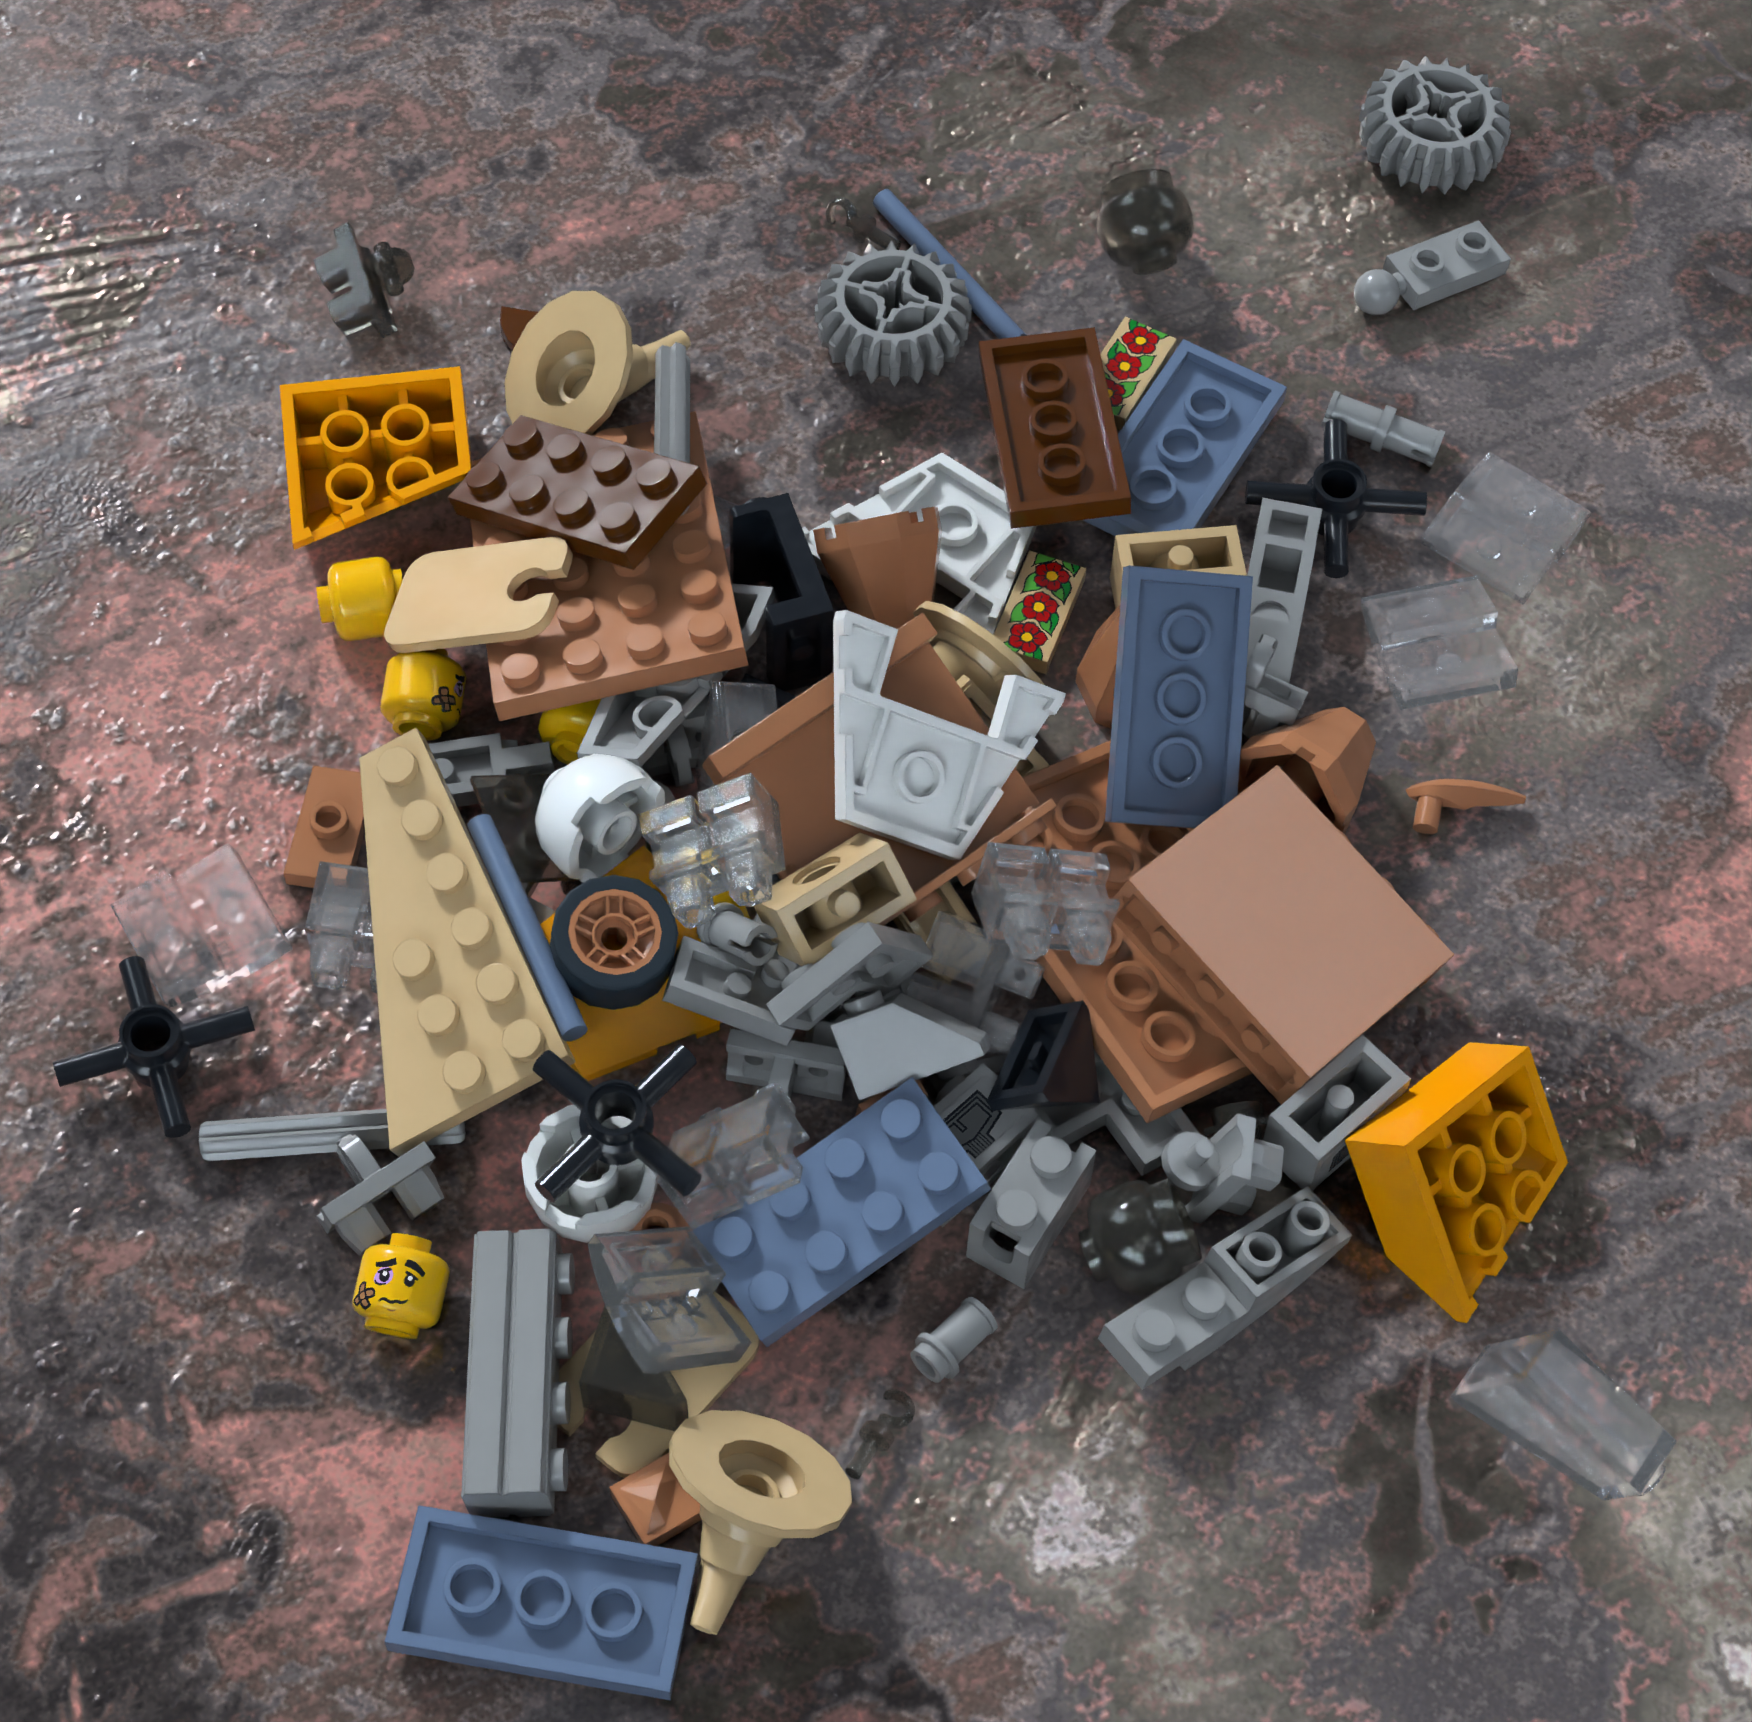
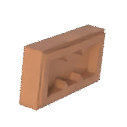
M313 766L284 869L286 884L349 893L365 833L360 772Z

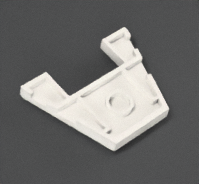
M940 453L879 486V494L854 507L847 503L832 511L829 521L810 531L806 527L802 528L819 573L831 580L817 554L813 530L831 528L833 538H836L834 525L909 511V513L917 512L918 522L923 521L922 508L938 507L942 538L936 582L962 598V601L954 608L955 611L969 617L994 634L1037 526L1011 529L1004 491L944 453Z
M848 610L836 611L833 620L835 820L948 860H960L1004 794V791L1001 790L1002 786L1019 760L1027 759L1038 742L1035 736L1048 716L1057 713L1064 702L1066 693L1017 674L1005 675L988 735H984L882 697L880 691L898 629Z

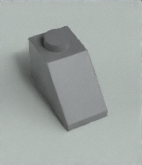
M880 989L864 993L844 1002L843 1006L846 1013L840 1015L830 1025L859 1100L898 1087L911 1077L914 1080H918L982 1057L991 1046L987 1032L903 993L884 999Z

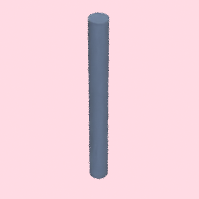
M884 189L875 196L873 206L911 246L914 243L916 244L919 255L925 256L936 251L940 265L954 264L957 278L965 280V286L968 290L967 297L969 298V304L972 306V311L998 339L1027 336L889 189Z
M477 815L468 822L467 827L564 1041L579 1039L587 1032L588 1028L566 980L555 965L550 944L491 815Z

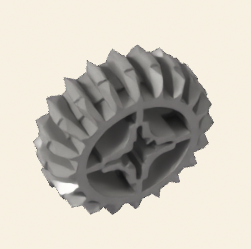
M1424 56L1418 66L1403 60L1397 71L1385 69L1379 81H1373L1371 88L1367 91L1366 100L1361 106L1359 121L1361 122L1359 132L1361 138L1360 145L1366 147L1368 162L1380 163L1381 176L1398 175L1400 187L1408 182L1419 184L1421 193H1423L1428 186H1437L1445 195L1452 184L1466 191L1473 180L1484 182L1491 169H1496L1498 163L1501 162L1511 134V129H1509L1510 105L1503 102L1502 88L1489 87L1488 74L1471 75L1469 63L1459 69L1450 66L1448 57L1441 64H1432ZM1473 132L1472 135L1466 138L1463 137V135Z
M892 240L886 250L882 251L876 250L868 243L863 256L848 251L845 260H843V265L831 264L827 279L821 280V286L818 289V304L815 305V322L818 323V337L821 341V346L829 348L832 363L845 362L849 376L862 370L866 371L870 384L879 376L889 377L894 387L900 380V377L909 376L918 384L923 376V370L939 376L944 362L955 363L956 356L959 354V347L964 346L965 341L968 339V322L971 321L972 306L969 304V298L967 297L968 290L965 286V280L957 278L954 264L940 265L936 251L925 256L919 255L915 243L907 251L897 250Z

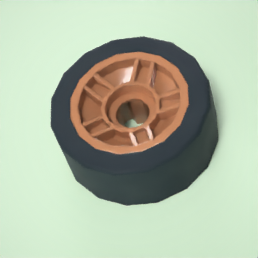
M610 875L589 879L569 891L555 911L550 948L555 966L566 980L574 997L589 1006L616 1010L638 1006L659 992L668 979L673 966L678 929L673 910L657 890L638 879ZM608 935H616L617 942L622 944L623 948L614 951L607 949L603 944L607 942Z

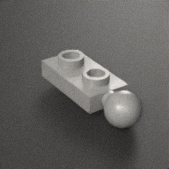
M1478 220L1387 255L1383 269L1369 270L1358 278L1354 286V299L1357 306L1363 312L1370 315H1383L1389 312L1397 304L1400 295L1413 310H1416L1505 275L1511 258Z

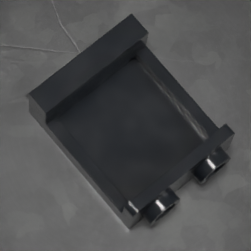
M789 493L769 498L757 497L750 499L744 504L734 506L729 510L731 579L733 584L744 585L768 581L771 587H774L777 603L766 606V675L770 685L784 691H790L816 684L830 675L833 670V606Z

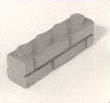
M551 1229L519 1230L517 1233H512L509 1230L478 1231L477 1234H474L461 1491L463 1502L469 1514L490 1518L509 1517V1515H516L518 1517L550 1516L554 1513L555 1491H567L569 1475L568 1455L566 1448H557V1424H569L571 1397L569 1383L559 1382L560 1359H571L573 1351L572 1321L570 1317H561L562 1295L574 1293L575 1265L573 1254L563 1253L557 1233Z

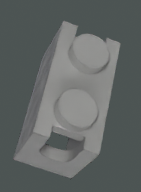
M1039 1118L971 1220L966 1251L967 1258L1022 1289H1025L1089 1188L1097 1151L1084 1143L1080 1144L1076 1152L1071 1151L1069 1145L1063 1139L1051 1136L1052 1126ZM998 1231L1018 1242L1014 1252L1001 1248L993 1241Z

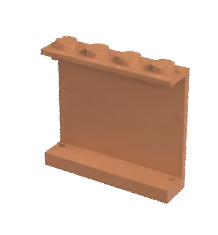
M922 612L898 628L880 695L988 735L989 728L931 646L930 641L938 633L925 614ZM834 672L709 755L702 764L706 773L780 880L858 833L888 842L917 900L879 923V925L883 926L902 913L905 914L910 923L943 901L936 889L957 876L963 886L995 865V862L988 853L1007 840H1010L1016 850L1047 829L1041 817L1057 806L1052 798L1041 805L1015 767L1001 788L1004 794L960 860H948L835 820Z
M1278 765L1130 877L1104 909L1109 917L1281 1105L1417 987L1421 988L1455 955L1441 941L1435 930L1413 911L1395 891L1392 884L1371 866L1351 844L1348 837L1329 821L1307 797L1304 790L1294 783Z

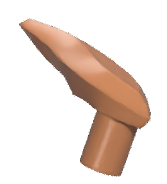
M1464 779L1430 780L1412 785L1406 789L1408 796L1417 801L1413 829L1422 834H1435L1438 832L1442 807L1465 810L1475 806L1524 804L1526 800L1525 795L1507 788Z

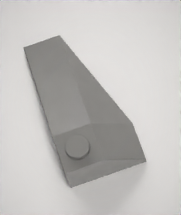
M732 583L745 650L747 651L760 635L766 620V606L771 605L775 599L774 587ZM729 670L602 698L577 752L578 759L592 754L611 755L624 758L641 768Z

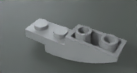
M1262 498L1247 576H1253L1247 663L1261 634L1273 637L1279 643L1266 673L1290 683L1322 509ZM1244 706L1242 727L1245 726L1252 710Z
M1307 1186L1212 1246L1204 1262L1106 1323L1098 1339L1143 1390L1178 1366H1181L1186 1371L1269 1311L1323 1266L1349 1242L1352 1234Z

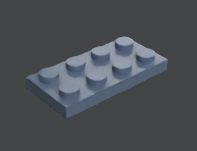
M1183 339L1118 433L1131 495V514L1086 519L1083 521L1114 536L1201 528L1283 404L1287 387Z
M1130 565L1123 567L1105 822L1194 829L1238 795L1253 576Z
M911 1077L691 1231L690 1235L759 1339L766 1347H769L992 1189L916 1081Z
M418 1505L385 1638V1645L387 1651L671 1701L698 1567V1553Z

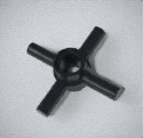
M1334 419L1324 424V462L1316 468L1313 477L1310 478L1307 484L1247 480L1245 504L1261 505L1262 498L1321 508L1322 514L1318 534L1324 536V573L1330 578L1337 579L1345 577L1349 572L1348 534L1355 529L1358 520L1363 517L1365 512L1425 516L1427 492L1366 488L1367 478L1364 471L1357 464L1348 460L1347 424L1342 420Z
M140 956L128 957L119 963V969L131 1012L121 1022L118 1043L53 1061L55 1074L59 1086L62 1087L125 1068L140 1083L152 1087L165 1136L169 1138L181 1137L191 1130V1125L178 1080L188 1068L191 1049L255 1031L251 1014L247 1005L183 1024L170 1009L157 1005L145 959ZM159 1040L167 1041V1043L158 1050L150 1052L142 1051V1049L151 1042Z
M677 1044L636 1085L625 1080L614 1079L593 1086L551 1050L545 1051L536 1060L533 1071L581 1111L579 1126L582 1137L535 1182V1187L540 1194L548 1201L554 1203L597 1160L609 1165H625L636 1159L642 1161L684 1197L693 1192L700 1183L702 1175L652 1134L654 1117L651 1108L697 1064L694 1055L683 1045ZM614 1116L626 1117L632 1121L629 1125L620 1129H610L601 1125L606 1119Z

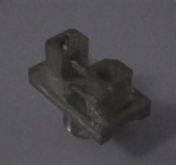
M349 222L334 229L338 247L313 259L323 285L331 294L350 285L352 290L327 302L332 320L345 336L370 325L377 330L382 338L397 332L398 328L385 290H387L390 296H398L403 293V285L409 282L415 270L410 253L401 248L390 247L388 242L377 243L373 248V253L369 248L358 245L354 229Z

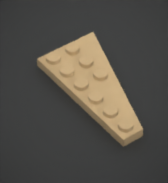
M417 728L359 758L389 1149L398 1157L420 1143L433 1139L543 1080L533 1071V1066L545 1051L551 1050L569 1066L576 1062L567 1042L562 1039L501 900L423 734Z

